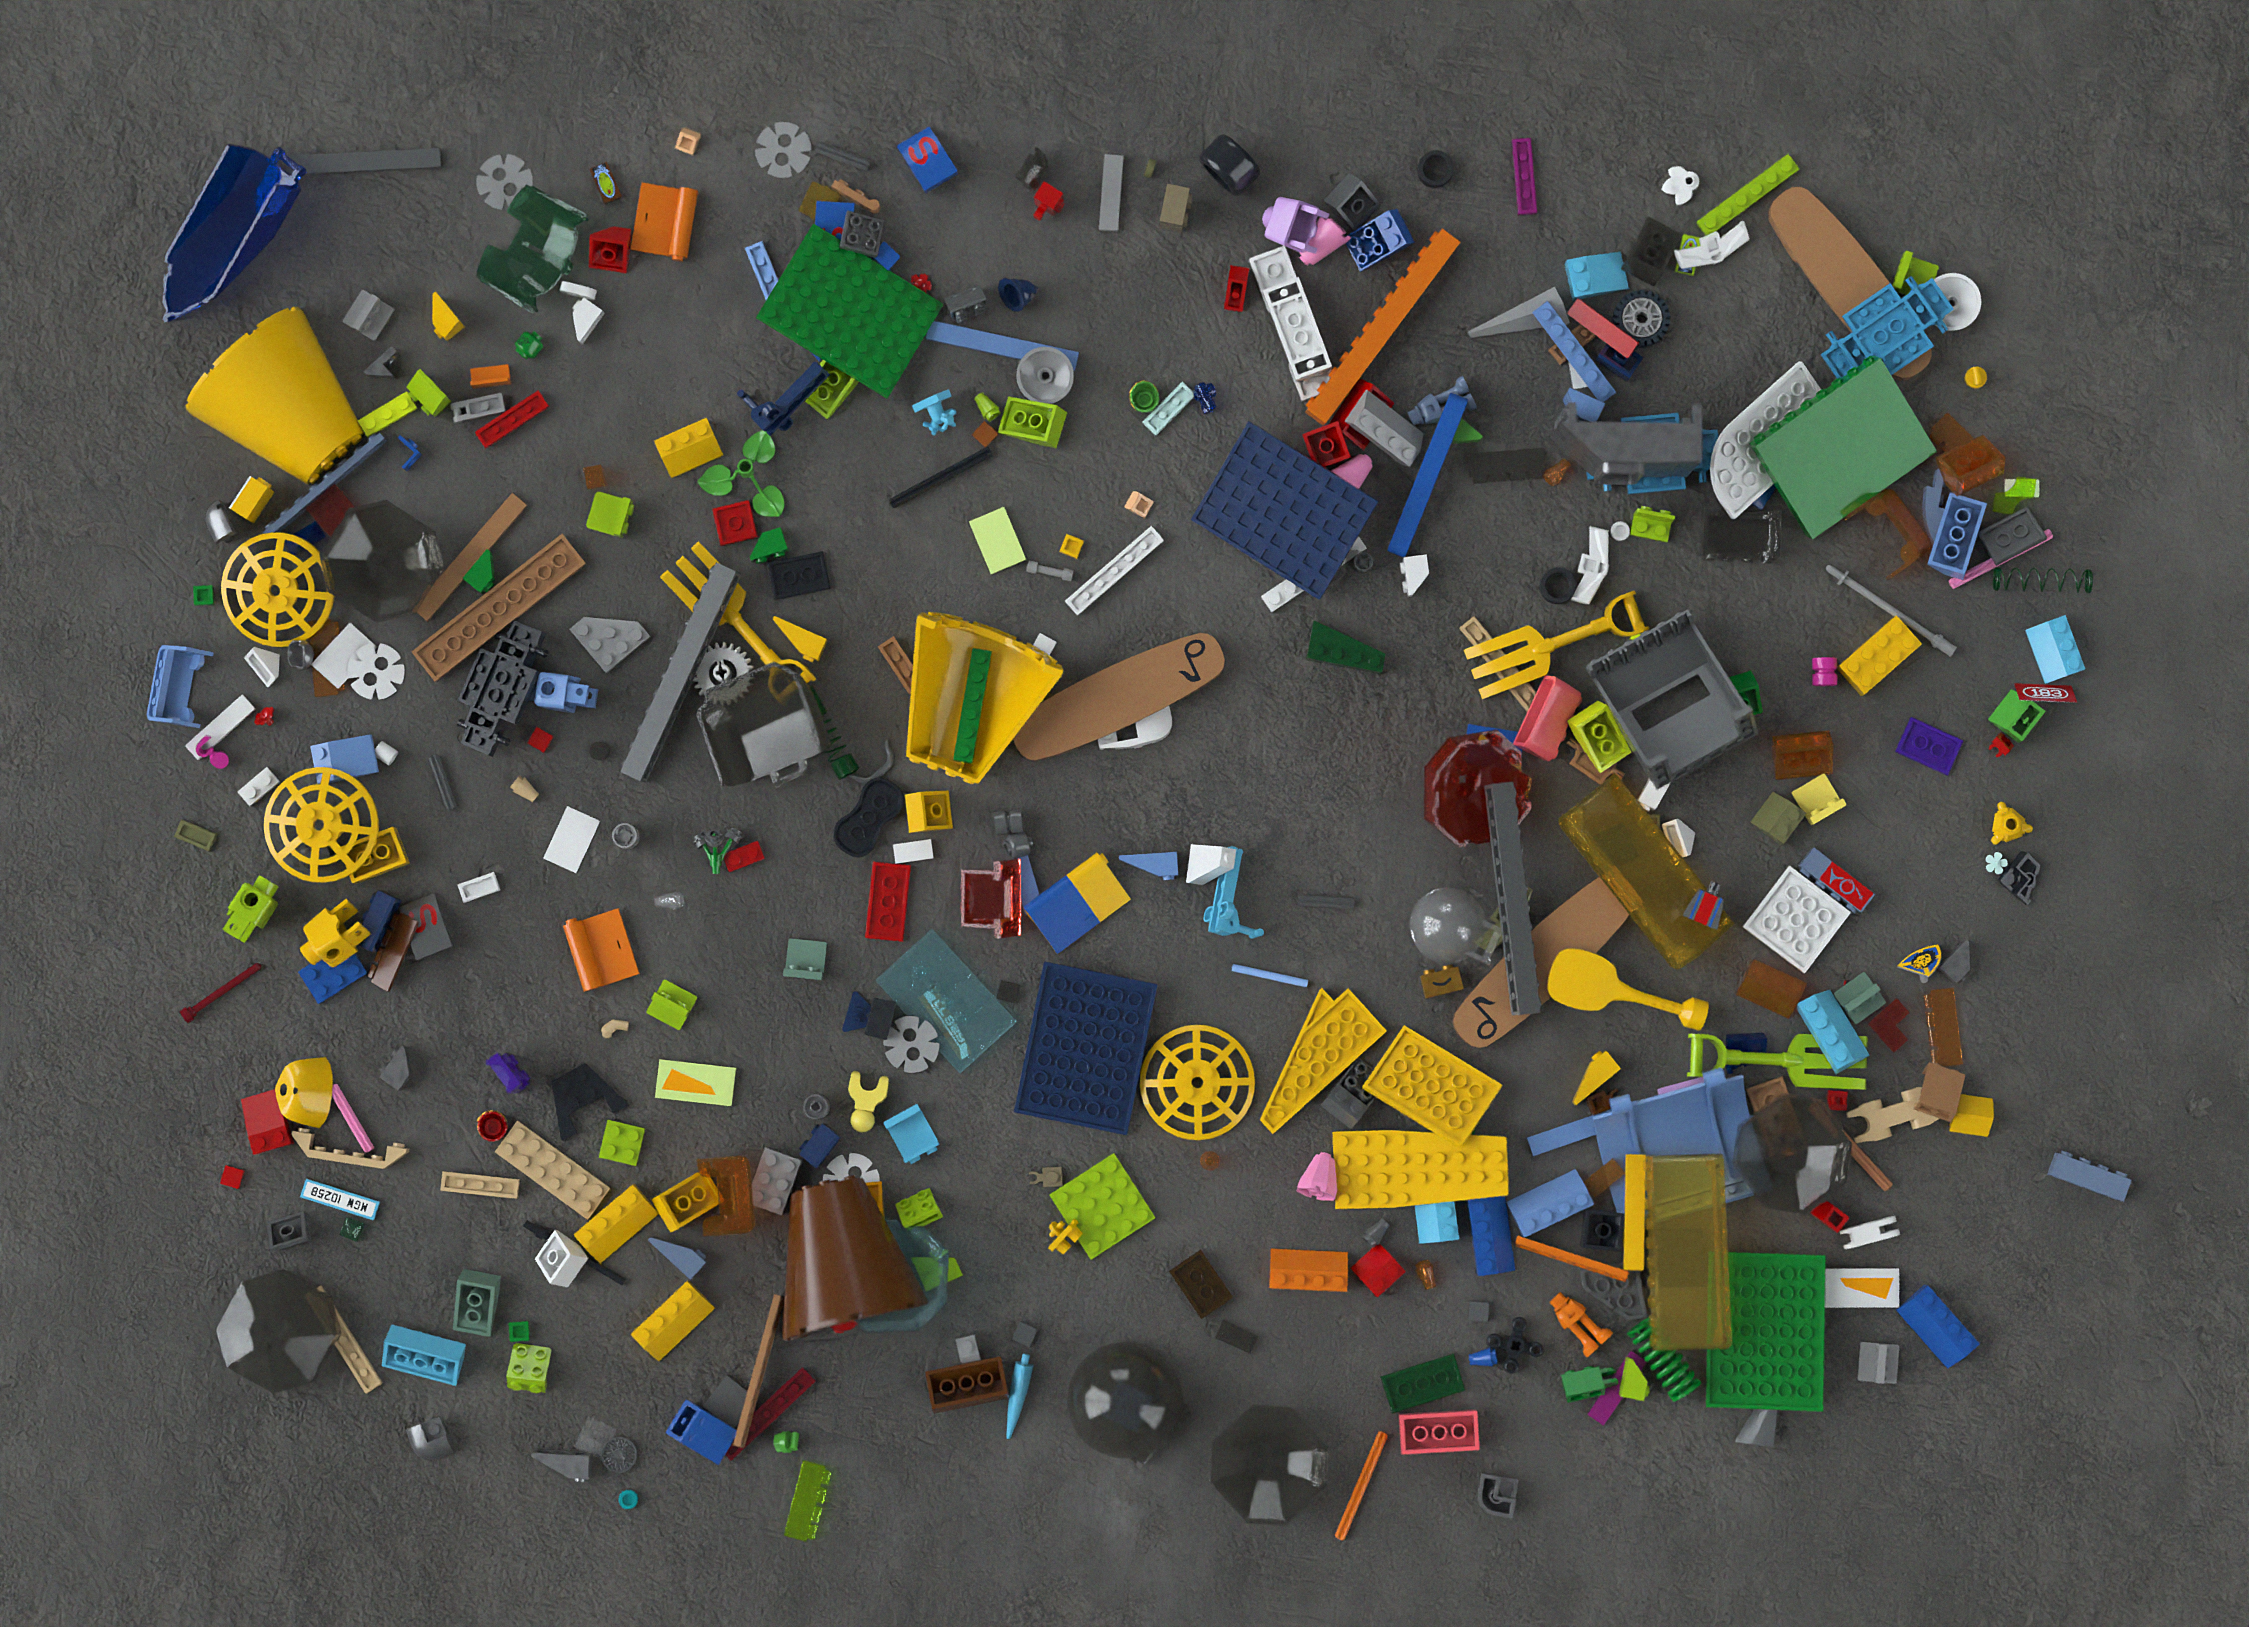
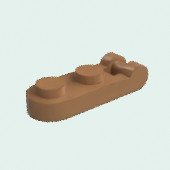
M841 179L833 182L831 186L833 190L873 214L879 213L880 204L876 199L869 200L865 198V193L858 189L855 191L850 189L849 184Z

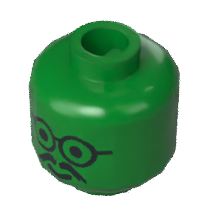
M535 331L532 333L523 332L515 342V351L526 360L528 358L534 359L543 349V344L540 341L542 337Z

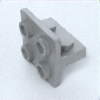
M361 290L343 322L371 340L376 341L393 314L394 308L382 302L375 295Z
M1860 1342L1857 1379L1859 1381L1895 1384L1897 1382L1899 1345Z

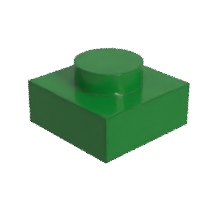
M193 586L194 605H214V586Z
M529 1321L509 1322L510 1342L530 1340Z

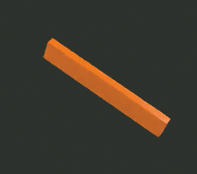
M1517 1236L1515 1246L1623 1282L1627 1281L1628 1271Z

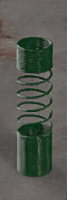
M809 686L793 695L792 698L800 713H802L801 715L808 724V727L821 725L813 733V736L825 734L818 741V744L822 745L831 742L824 748L823 753L837 750L828 758V762L835 761L831 764L834 773H836L835 775L838 780L859 770L860 767L856 764L857 762L852 753L830 760L836 753L846 747V744L824 752L842 736L820 743L822 739L837 729V727H834L825 732L815 734L821 727L830 722L831 718L810 726L813 721L827 713V709H825L826 707L814 687Z

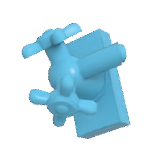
M949 389L912 405L914 412L923 409L928 410L932 422H923V426L928 427L932 431V435H936L938 430L944 432L948 425L956 426L953 417L957 414L956 410L950 408L944 411L941 404L943 400L952 396Z

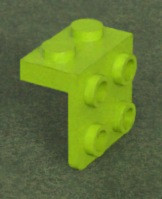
M596 492L586 526L592 530L623 538V535L628 531L629 523L627 521L629 515L632 516L634 510L633 501L626 497L620 498L603 492Z
M515 1343L506 1376L507 1388L516 1391L529 1390L533 1393H546V1376L551 1349Z

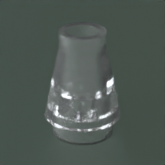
M674 891L661 896H655L656 908L676 910L683 908V893Z

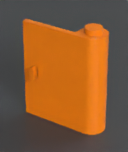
M642 182L631 250L672 257V260L683 262V259H687L698 190L686 187L677 189Z
M619 908L584 920L577 921V918L565 921L566 925L563 928L584 992L640 974Z

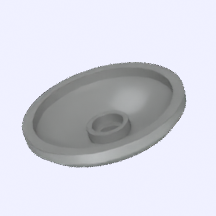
M1038 347L1029 351L1021 359L1017 368V383L1021 392L1029 400L1052 404L1063 399L1068 394L1073 384L1074 371L1070 360L1064 353L1052 347ZM1044 372L1049 373L1048 379L1042 377Z

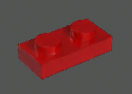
M759 841L727 852L724 856L729 873L765 859Z

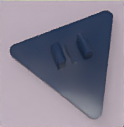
M856 991L853 992L842 1028L843 1032L864 1028L867 1025L868 1017H866V1014L870 1013L871 1006Z

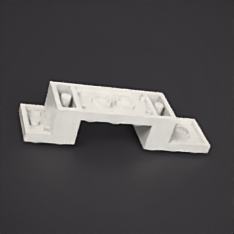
M1285 246L1249 258V262L1268 313H1271L1289 361L1288 367L1300 399L1303 402L1319 394L1317 391L1318 387L1323 381L1327 383L1331 378L1328 374L1331 371L1332 365L1300 279L1295 275Z

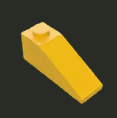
M774 616V622L803 655L802 658L812 663L814 660L819 662L828 640Z
M1599 1050L1591 1057L1593 1061L1589 1063L1572 1101L1574 1105L1581 1102L1621 1069L1607 1051L1601 1052Z

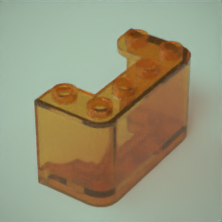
M740 1155L697 1159V1169L701 1176L707 1178L717 1177L720 1215L709 1216L704 1220L702 1226L703 1236H723L751 1232L755 1226L749 1160L745 1156Z

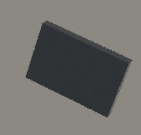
M823 551L767 562L774 600L831 589Z

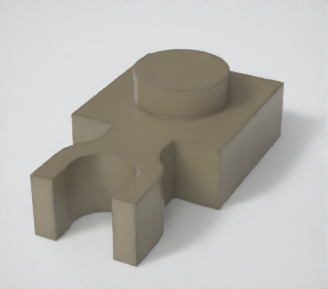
M1062 1167L1042 1168L1043 1173L1041 1174L1036 1171L1029 1172V1174L1037 1176V1180L1034 1182L1030 1181L1029 1184H1037L1039 1181H1043V1187L1063 1186Z

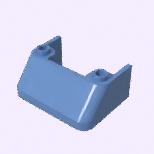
M162 645L160 647L147 709L148 720L200 728L201 724L192 723L194 713L191 708H187L194 670H199L204 665V656H213V652L182 646Z

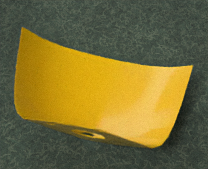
M326 1057L297 1060L285 1066L276 1084L275 1092L280 1111L287 1119L320 1128L326 1121L330 1110L333 1084L331 1065ZM282 1084L287 1086V1093L284 1096L280 1093ZM294 1087L298 1089L297 1094L293 1093Z

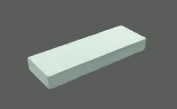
M1181 382L1142 423L1157 436L1196 394Z

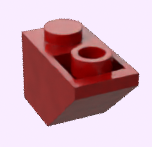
M1816 1193L1804 1207L1806 1211L1836 1233L1840 1231L1850 1218Z

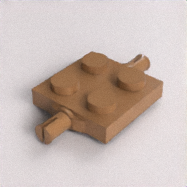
M1572 737L1567 742L1569 746L1576 750L1569 765L1600 786L1606 777L1611 774L1620 780L1625 775V773L1616 768L1617 762L1599 773L1579 742Z

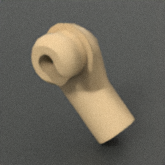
M612 1019L602 1027V1036L610 1038L617 1029L628 1031L629 1022Z

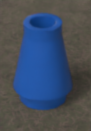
M1487 1348L1469 1354L1470 1366L1493 1367L1494 1364H1498L1496 1349Z

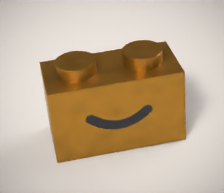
M1453 964L1442 966V971L1435 972L1434 969L1423 971L1424 975L1420 976L1425 999L1464 989L1459 968L1453 967Z

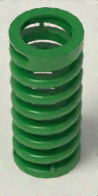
M1653 1314L1636 1324L1626 1334L1633 1338L1636 1336V1332L1640 1334L1642 1332L1641 1329L1648 1327L1632 1343L1637 1345L1645 1339L1654 1336L1638 1349L1639 1353H1643L1660 1344L1655 1350L1644 1357V1360L1649 1362L1655 1357L1666 1353L1650 1366L1652 1371L1672 1361L1667 1367L1656 1374V1378L1661 1379L1667 1374L1678 1370L1662 1383V1387L1666 1388L1684 1378L1668 1392L1672 1402H1675L1695 1390L1701 1384V1381L1697 1377L1693 1379L1695 1372L1691 1369L1687 1370L1689 1363L1681 1361L1683 1359L1682 1353H1675L1677 1350L1676 1344H1670L1671 1337L1669 1335L1663 1336L1666 1330L1664 1327H1657L1660 1321Z

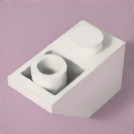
M1427 554L1404 557L1403 562L1400 563L1401 574H1405V581L1402 582L1403 592L1407 593L1408 597H1412L1429 574Z

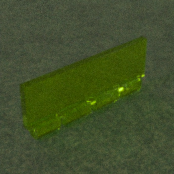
M803 1460L784 1536L802 1541H807V1538L815 1540L818 1526L812 1525L811 1522L819 1523L823 1507L817 1506L816 1503L824 1504L828 1488L821 1487V1483L829 1485L832 1471L825 1470L826 1466Z

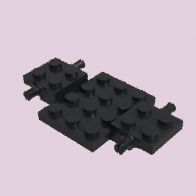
M513 621L510 630L506 634L498 632L497 634L501 636L495 635V638L500 640L495 653L482 648L479 649L457 700L471 706L466 720L459 719L458 721L461 723L457 722V726L465 729L464 737L460 744L491 757L494 756L499 743L508 746L509 743L507 742L511 741L503 736L507 723L510 722L518 725L541 673L532 669L536 656L540 655L546 658L548 656L546 654H549L548 650L541 648L546 633L517 621Z

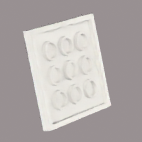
M1788 866L1743 925V928L1802 973H1806L1851 912L1791 866Z

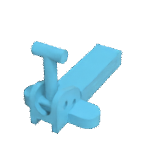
M1230 846L1228 848L1236 849L1234 869L1218 877L1213 906L1205 910L1204 921L1209 923L1208 932L1228 936L1239 932L1249 935L1251 939L1260 937L1264 934L1263 929H1253L1239 923L1238 912L1233 904L1243 850Z

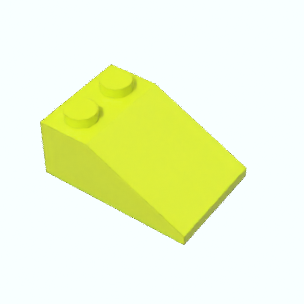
M1596 701L1567 720L1575 738L1599 773L1632 753L1608 705Z

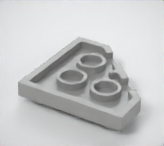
M583 617L570 628V631L605 673L611 671L651 637L641 624L636 621Z

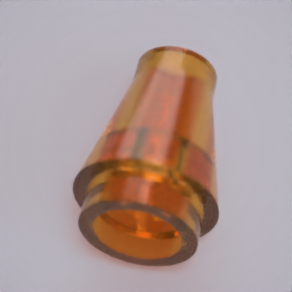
M1563 458L1545 470L1544 480L1551 486L1559 484L1567 470L1571 467L1570 463Z
M1429 1259L1416 1263L1415 1271L1422 1281L1425 1290L1436 1287L1433 1263H1430Z

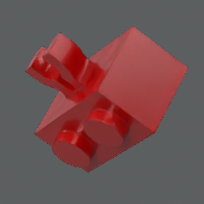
M1045 181L1034 196V204L1038 208L1033 216L1038 221H1041L1045 212L1053 216L1056 212L1060 213L1065 205L1063 193Z

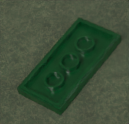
M1454 1353L1380 1376L1392 1414L1466 1391Z

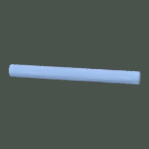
M1237 964L1232 966L1233 972L1307 987L1308 984L1306 979Z

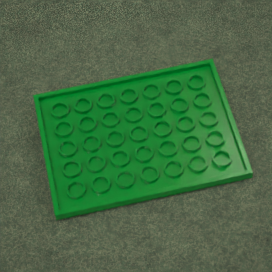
M813 223L756 316V319L887 399L944 304L893 272L886 270L864 254L839 248L841 240Z
M1709 1251L1706 1407L1823 1412L1826 1255Z

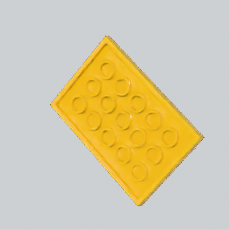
M1405 1025L1363 1085L1365 1091L1460 1149L1502 1088V1084Z

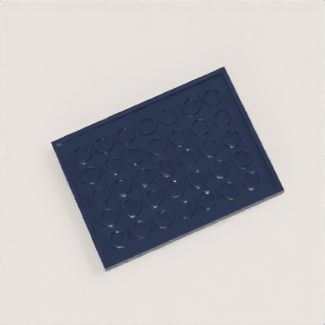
M1044 961L1014 1112L1127 1135L1158 984Z

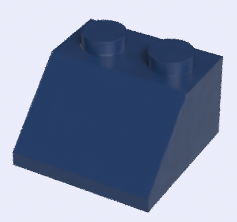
M824 1123L821 1126L817 1124L811 1132L813 1134L812 1138L809 1141L805 1140L799 1148L802 1150L800 1155L815 1168L821 1166L842 1138V1136Z

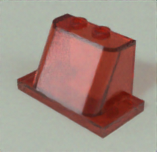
M1021 859L994 861V869H961V927L994 929V938L998 939L1021 936Z

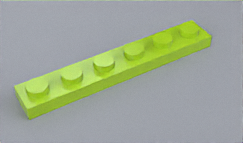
M1787 154L1696 222L1705 235L1716 232L1796 173L1799 167Z

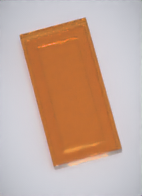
M1612 1158L1583 1181V1183L1593 1196L1596 1197L1625 1174V1172Z

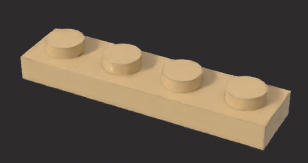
M442 1171L440 1191L518 1199L520 1179Z

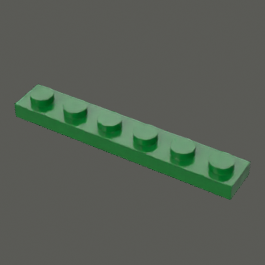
M972 649L953 761L973 764L992 651Z

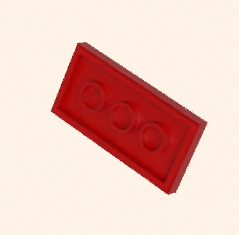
M873 862L865 938L904 941L911 865Z

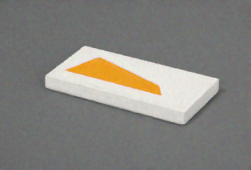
M1826 1268L1825 1308L1899 1307V1269Z

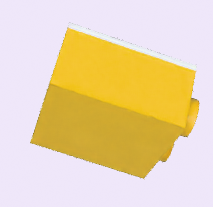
M249 476L229 508L254 524L274 494V491L270 489L272 485L260 477L256 480Z

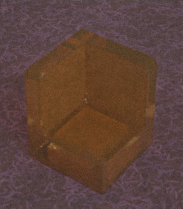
M602 465L582 468L585 474L587 489L607 486Z

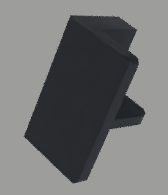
M873 998L870 1013L866 1014L868 1021L864 1034L887 1040L896 1003Z

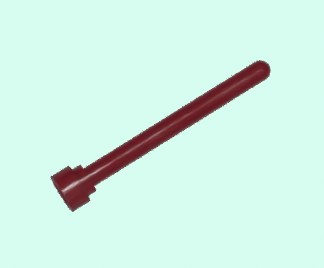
M255 963L193 1007H184L179 1011L187 1023L193 1021L194 1017L197 1016L196 1013L259 971L261 964Z

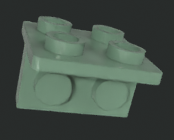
M1862 972L1833 993L1854 1024H1858L1886 1003L1879 993L1881 989L1877 984L1871 982L1865 972Z

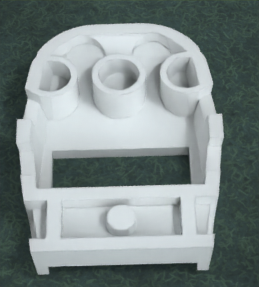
M1167 706L1136 722L1138 738L1118 742L1116 732L1098 739L1100 750H1104L1103 748L1135 749L1161 741L1168 736L1172 728L1170 707Z

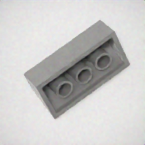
M1365 390L1345 422L1398 463L1410 467L1421 451L1423 433L1371 392Z

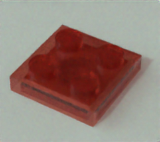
M336 484L332 485L306 508L331 538L360 514L358 509Z

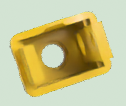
M345 899L331 911L325 907L304 926L303 930L309 941L300 947V951L312 965H316L319 961L323 960L330 967L338 966L358 952L356 946L371 935L369 930L359 922L347 930L344 922L359 912L350 901Z

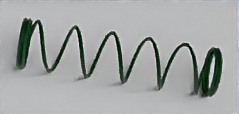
M1995 567L1993 572L1994 591H1998L2000 588L2001 574L2003 577L2005 591H2007L2009 580L2014 569H2017L2019 571L2022 582V588L2024 592L2026 590L2028 577L2032 570H2036L2038 574L2041 592H2043L2045 581L2050 570H2053L2056 574L2060 593L2062 590L2065 575L2069 570H2071L2074 575L2077 593H2079L2080 586L2084 574L2085 592L2091 593L2093 587V573L2091 569H2086L2083 572L2079 582V586L2076 575L2071 568L2065 572L2062 578L2061 586L2057 572L2053 568H2050L2047 571L2043 581V585L2041 582L2040 574L2036 568H2032L2029 571L2025 581V585L2023 582L2022 574L2017 567H2014L2011 570L2008 577L2007 585L2005 582L2003 571L2000 567Z

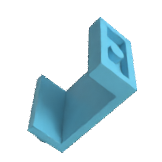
M918 1104L883 1122L905 1163L910 1162V1164H913L921 1159L919 1155L925 1152L929 1155L938 1150L936 1146L939 1145V1142Z

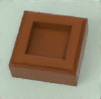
M984 421L971 435L986 448L999 434Z

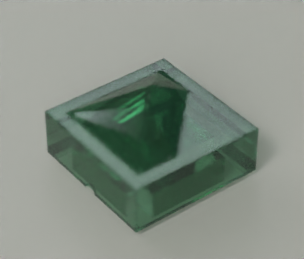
M346 1217L339 1235L358 1242L365 1223Z

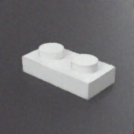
M266 767L243 786L238 793L251 807L279 784L280 781Z

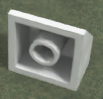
M554 1230L535 1258L549 1283L563 1287H569L588 1259L580 1245L558 1230Z

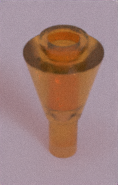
M1212 1151L1205 1152L1200 1158L1201 1166L1209 1171L1216 1169L1219 1165L1218 1155Z

